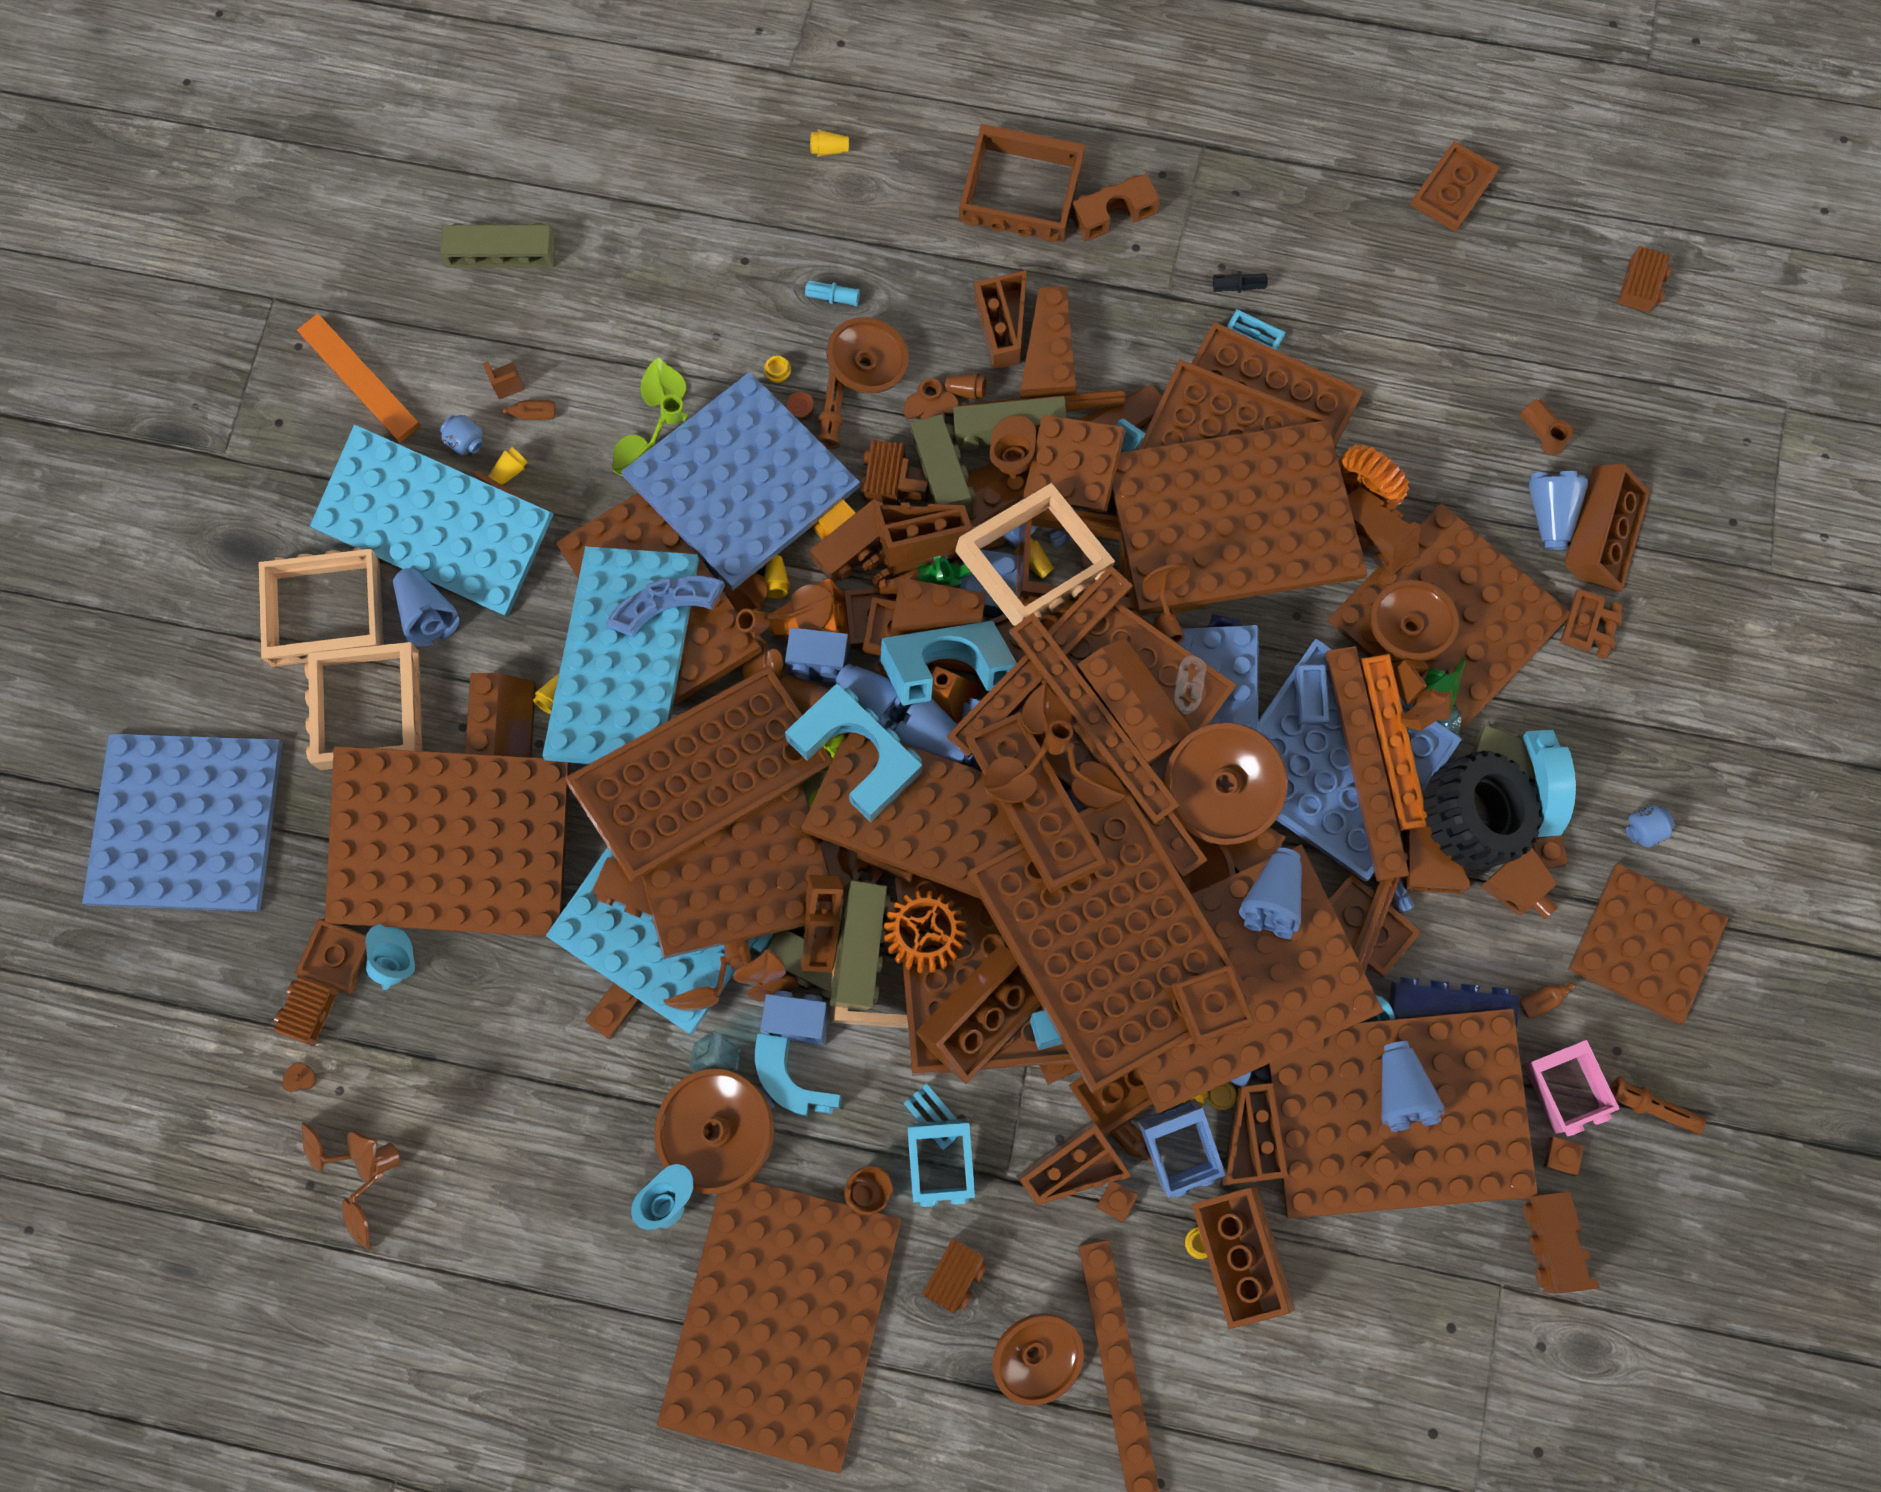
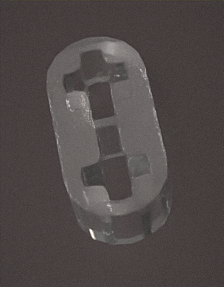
M1188 656L1184 658L1178 668L1173 704L1183 714L1195 712L1202 699L1206 665L1199 657ZM1190 663L1196 664L1195 669L1200 670V673L1195 674L1193 682H1188L1189 673L1184 670V668L1189 667ZM1186 688H1192L1190 696L1192 699H1195V702H1191L1189 707L1184 706L1183 700H1179V697L1184 696Z

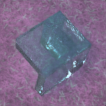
M713 1031L694 1043L690 1067L696 1071L723 1069L737 1073L740 1048L718 1032Z

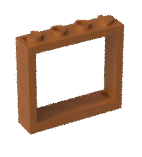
M981 124L959 206V221L970 226L979 225L999 232L1009 231L1023 237L1033 236L1043 238L1048 242L1058 241L1064 243L1072 204L1084 162L1085 144ZM986 149L1073 167L1060 221L1054 222L972 205Z
M1049 508L1019 526L1016 596L1024 606L1058 587L1028 581L1031 525L1066 531ZM1073 509L1094 536L1121 540L1120 574L1132 584L1117 516L1100 514L1097 511ZM1133 587L1119 601L1120 604L1126 605L1129 610L1135 609ZM1070 598L1059 611L1066 612L1078 599Z

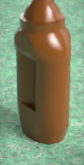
M523 400L509 408L504 407L503 413H509L521 420H551L555 418L556 407L555 402L551 400Z
M1573 983L1568 985H1546L1524 996L1519 1001V1005L1527 1018L1538 1017L1558 1007L1563 1002V999L1567 997L1569 991L1575 989V985Z
M1131 1121L1111 1133L1115 1140L1129 1154L1147 1160L1149 1164H1153L1143 1134Z

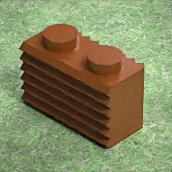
M1638 246L1630 258L1617 304L1650 313L1655 305L1659 306L1665 294V290L1661 289L1662 282L1666 283L1672 267L1668 266L1670 255Z
M872 440L871 449H865L864 466H868L867 474H862L860 479V491L864 492L865 501H872L875 498L879 502L898 505V484L902 461L906 456L905 444Z
M298 975L297 980H293L287 989V997L289 998L284 1005V1009L281 1008L274 1018V1025H276L274 1032L315 1046L339 990Z
M952 1238L922 1295L954 1314L958 1308L964 1311L972 1296L967 1291L971 1282L974 1280L979 1283L987 1268V1265L982 1263L985 1257Z

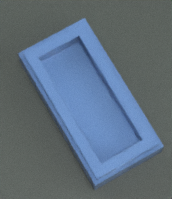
M1326 664L1296 665L1294 673L1298 724H1328L1330 719Z

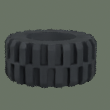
M1486 750L1476 751L1442 765L1431 776L1429 781L1431 784L1427 785L1424 795L1427 797V800H1424L1423 809L1427 811L1425 822L1427 827L1430 826L1433 841L1440 844L1441 847L1439 849L1446 856H1452V861L1459 865L1464 864L1466 868L1473 870L1489 869L1521 858L1522 855L1527 854L1531 850L1533 843L1536 842L1539 835L1537 829L1541 827L1542 817H1539L1541 803L1537 802L1536 794L1538 793L1535 786H1531L1528 781L1530 779L1528 774L1520 771V765L1513 760L1507 761L1508 757L1500 753ZM1475 792L1483 799L1488 808L1491 823L1490 829L1482 822L1477 813L1474 802Z

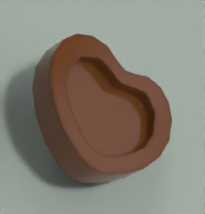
M298 1062L292 1064L287 1069L282 1084L286 1091L292 1093L297 1092L301 1088L311 1089L316 1083V1076L309 1066Z

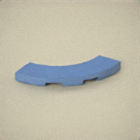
M687 575V577L669 579L668 577L646 585L647 588L639 591L632 597L628 596L619 604L606 621L607 627L634 637L643 624L667 609L679 606H700L712 610L725 587L724 581L699 575Z

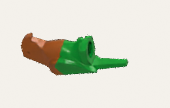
M939 555L934 557L933 563L917 565L913 570L891 580H881L879 588L880 593L886 598L897 597L900 578L956 587L961 584L962 578L972 574L966 564L959 566V563H948L946 558Z
M1461 658L1456 671L1449 675L1444 670L1429 669L1426 678L1423 679L1427 686L1417 697L1416 705L1406 713L1401 712V722L1405 726L1422 731L1437 720L1450 718L1459 691L1465 659Z

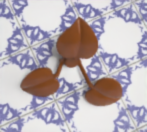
M1185 563L1159 567L1150 572L1142 584V589L1147 595L1159 592L1164 609L1162 613L1154 618L1155 623L1153 627L1177 644L1184 639L1185 635L1176 619V613L1192 609L1206 610L1207 604L1169 610L1165 590L1175 589L1187 581L1190 576V569ZM1130 610V611H1132L1133 613H1135L1137 616H1139L1140 618H1142L1143 620H1145L1147 623H1149V622H1148L1146 619H1144L1137 611H1135V610Z
M754 573L733 591L726 584L729 601L738 613L736 617L738 629L742 632L751 633V639H756L762 644L760 647L763 652L742 664L744 678L746 679L770 666L780 681L785 667L783 654L778 649H769L768 642L759 634L768 628L769 620L794 617H796V622L800 629L820 631L826 626L831 616L834 604L832 592L823 586L806 585L796 590L791 597V605L794 612L765 614L761 605L768 598V585L763 576Z
M1046 683L1038 687L1029 696L1021 713L1022 723L1028 732L1036 735L1046 734L1041 750L1026 769L1024 764L1014 757L1004 756L994 760L986 772L984 786L986 793L994 799L1006 803L1023 802L1029 799L1037 789V781L1029 773L1034 770L1044 754L1048 751L1051 754L1058 755L1067 751L1071 774L1076 777L1071 784V791L1081 804L1087 807L1100 808L1120 801L1126 796V791L1121 782L1105 766L1097 762L1086 761L1081 764L1079 772L1077 771L1073 753L1074 744L1070 743L1073 736V728L1071 726L1072 715Z
M747 939L724 945L725 956L720 957L721 967L717 986L714 989L709 986L696 988L675 997L663 999V1002L672 1008L688 1012L704 1010L719 1002L718 994L722 992L727 965H730L731 969L736 970L733 973L735 981L743 984L754 983L756 985L750 988L747 994L749 998L759 1002H765L766 994L774 995L775 990L792 992L798 988V981L793 977L784 976L786 970L783 962L769 949H766L757 959L751 961Z
M301 1123L303 1149L313 1169L316 1171L324 1170V1162L352 1159L355 1162L359 1176L366 1183L357 1189L349 1197V1200L344 1199L342 1201L343 1220L349 1234L359 1245L368 1250L373 1249L369 1243L367 1219L362 1208L357 1203V1198L374 1182L383 1178V1172L400 1165L397 1149L392 1143L376 1148L377 1139L351 1131L347 1135L349 1154L328 1156L324 1153L323 1143L316 1131L307 1123Z

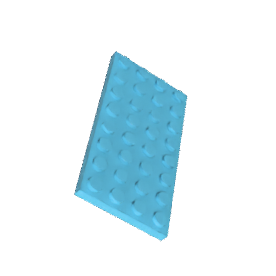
M354 424L310 527L353 547H359L361 550L372 549L377 558L399 568L417 569L428 581L502 615L509 616L554 513Z
M585 546L542 754L544 760L590 764L671 720L691 606L674 607L658 613L643 624L634 637L608 628L606 621L619 604L628 596L632 597L639 591L647 588L646 585L668 577L669 579L687 577V575H697L699 565L697 554Z

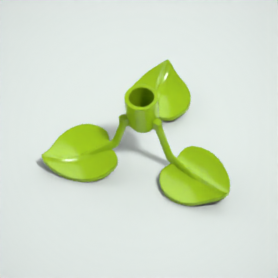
M659 357L646 369L641 381L640 393L642 399L649 406H660V418L649 444L639 435H627L617 442L613 450L612 470L620 476H623L622 470L655 445L664 423L673 425L681 420L684 422L688 420V415L683 413L682 402L686 393L685 380L676 370L668 366Z

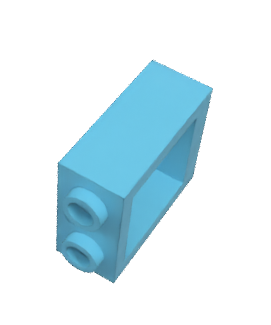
M969 1118L908 1123L913 1203L920 1202V1206L930 1207L938 1205L940 1200H951V1204H965L969 1202V1198H975ZM963 1136L966 1187L920 1191L917 1139Z

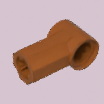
M1541 399L1534 400L1521 411L1520 417L1541 440L1540 445L1545 453L1558 455L1565 450L1573 435V429L1569 423L1558 420ZM1553 436H1557V437H1559L1561 440H1557V439H1555Z

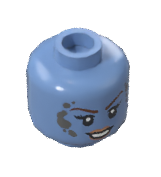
M452 415L446 419L441 427L442 442L459 456H466L470 453L475 454L483 445L481 440L483 436L482 428L466 415Z
M1650 804L1629 815V826L1626 827V832L1633 843L1638 842L1642 846L1650 848L1670 838L1675 823L1670 812L1665 807L1660 808L1655 804Z

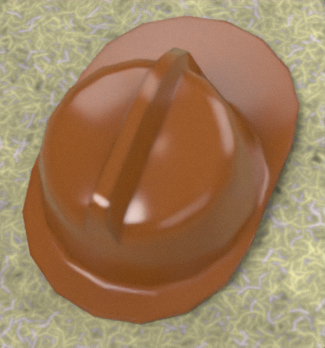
M1007 416L1000 420L993 429L989 453L990 461L1001 472L1010 475L1011 479H1016L1017 474L1025 472L1031 465L1036 445V427L1033 422L1025 416Z

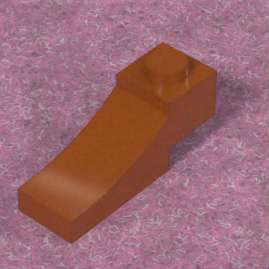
M809 875L805 899L806 919L801 958L802 971L832 972L841 924L839 911L843 887L839 876Z

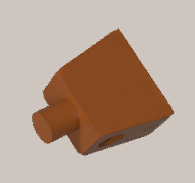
M1533 848L1527 854L1522 855L1521 858L1505 863L1481 885L1484 890L1520 916L1533 907L1546 919L1558 908L1546 895L1557 885L1556 881Z

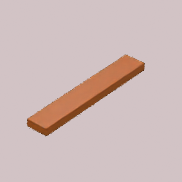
M318 313L297 329L304 340L399 443L421 427L410 412Z
M1390 654L1362 658L1359 662L1399 831L1427 827L1425 822L1427 811L1423 809L1424 798L1407 726L1401 722L1403 708Z

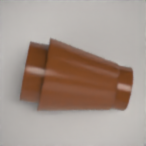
M980 373L946 377L945 391L975 401L978 398H985L987 390L986 376H980Z

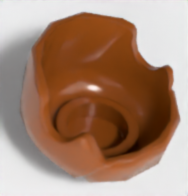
M866 1166L856 1170L848 1178L844 1188L845 1202L848 1207L858 1215L872 1216L884 1209L893 1192V1184L889 1174L880 1167Z

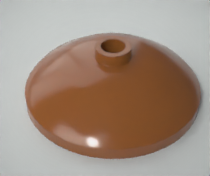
M869 317L853 318L840 324L831 334L826 350L827 362L835 377L850 389L862 393H881L893 388L905 375L909 362L908 349L901 335L889 324ZM860 363H866L868 367L863 366Z
M1404 580L1393 583L1380 592L1371 609L1370 624L1375 638L1388 652L1402 659L1424 661L1441 655L1452 645L1459 629V616L1451 598L1437 586L1419 580ZM1410 626L1414 628L1415 631L1411 632L1407 630L1406 627Z
M1039 1313L1024 1317L1012 1324L1003 1333L994 1349L992 1372L995 1382L1006 1397L1018 1404L1037 1406L1052 1402L1066 1393L1080 1374L1084 1360L1082 1340L1076 1329L1060 1316ZM1034 1347L1033 1351L1028 1352L1030 1348Z

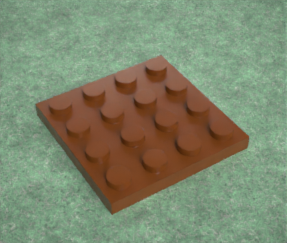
M1617 863L1611 870L1567 970L1681 1025L1685 1022L1729 917Z

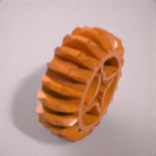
M1355 444L1353 447H1349L1347 451H1344L1338 460L1344 485L1347 488L1346 491L1352 493L1361 486L1384 501L1385 505L1382 507L1388 511L1394 510L1397 505L1399 506L1410 489L1408 486L1409 481L1405 478V473L1399 469V465L1394 464L1391 458H1387L1383 452H1377L1374 447L1368 448L1363 444L1361 446Z
M920 891L915 892V900L913 901L910 896L905 895L903 898L905 906L896 902L894 904L896 912H888L887 919L891 922L884 924V930L889 932L884 936V941L892 943L888 947V952L890 954L899 952L895 958L897 963L907 959L906 969L908 970L912 968L913 964H918V973L923 972L924 965L929 966L931 973L935 972V963H938L942 969L946 968L947 961L945 958L954 962L957 958L954 951L962 952L963 945L959 941L966 940V933L961 931L966 927V922L958 920L962 916L961 910L952 911L955 904L953 900L943 904V894H940L937 900L932 899V891L927 892L926 898L921 897ZM928 911L922 918L912 916L907 918L916 912ZM938 915L947 923L950 937L943 934L944 931L937 927L936 920ZM930 923V933L927 932L920 941V931H923L925 927L927 928ZM900 927L907 929V933L914 937L912 949L903 941L900 935ZM929 945L943 946L934 952L922 953L923 949Z

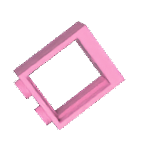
M1587 1040L1523 1065L1555 1134L1565 1132L1567 1137L1585 1130L1583 1124L1592 1120L1595 1125L1613 1119L1610 1113L1620 1109ZM1577 1058L1598 1102L1599 1108L1564 1122L1541 1072Z

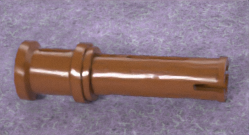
M829 369L830 374L824 412L818 418L820 430L816 438L827 449H836L840 446L838 434L839 428L843 425L840 411L844 384ZM836 386L835 401H833L834 387Z
M1618 1076L1611 1085L1610 1089L1616 1102L1633 1108V1112L1637 1114L1649 1113L1668 1123L1688 1130L1697 1136L1703 1132L1706 1126V1117L1699 1116L1653 1096L1649 1088L1636 1087L1625 1082V1078Z

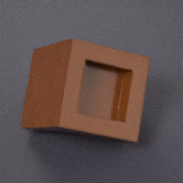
M488 361L483 363L490 383L499 400L525 390L513 362L492 370Z
M903 458L898 484L899 499L927 502L929 487L923 469L909 467V459Z
M1403 660L1394 671L1399 696L1406 705H1416L1417 697L1427 686L1422 678L1423 674L1429 669L1425 661Z

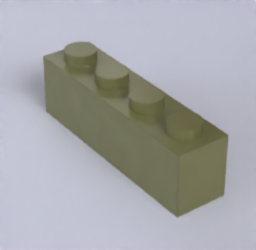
M461 223L442 225L440 255L447 268L554 267L555 237L550 225L534 223L532 225H518L515 223H507L506 225H491L488 223H481L479 225H464Z
M1064 396L953 407L956 444H958L960 450L990 448L994 427L1007 416L1020 415L1030 419L1036 427V440L1042 415L1067 418Z
M942 414L911 422L913 442L934 504L965 505L968 516L973 515L972 503L976 502L973 487H967L966 485L969 477L965 465L960 466L959 464L962 458L958 444H952L955 438L951 424H945Z
M850 881L845 886L830 1006L867 1011L872 1008L873 1004L877 1003L879 986L875 985L876 973L879 974L881 972L883 962L882 955H879L880 943H884V936L886 935V930H884V925H882L883 914H887L890 904V896L886 895L887 886L858 881Z

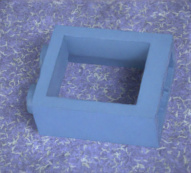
M1195 1099L1138 1120L1160 1186L1168 1198L1171 1196H1183L1190 1189L1200 1185H1212L1218 1181V1178L1226 1175L1204 1110ZM1196 1124L1208 1161L1168 1177L1155 1139Z

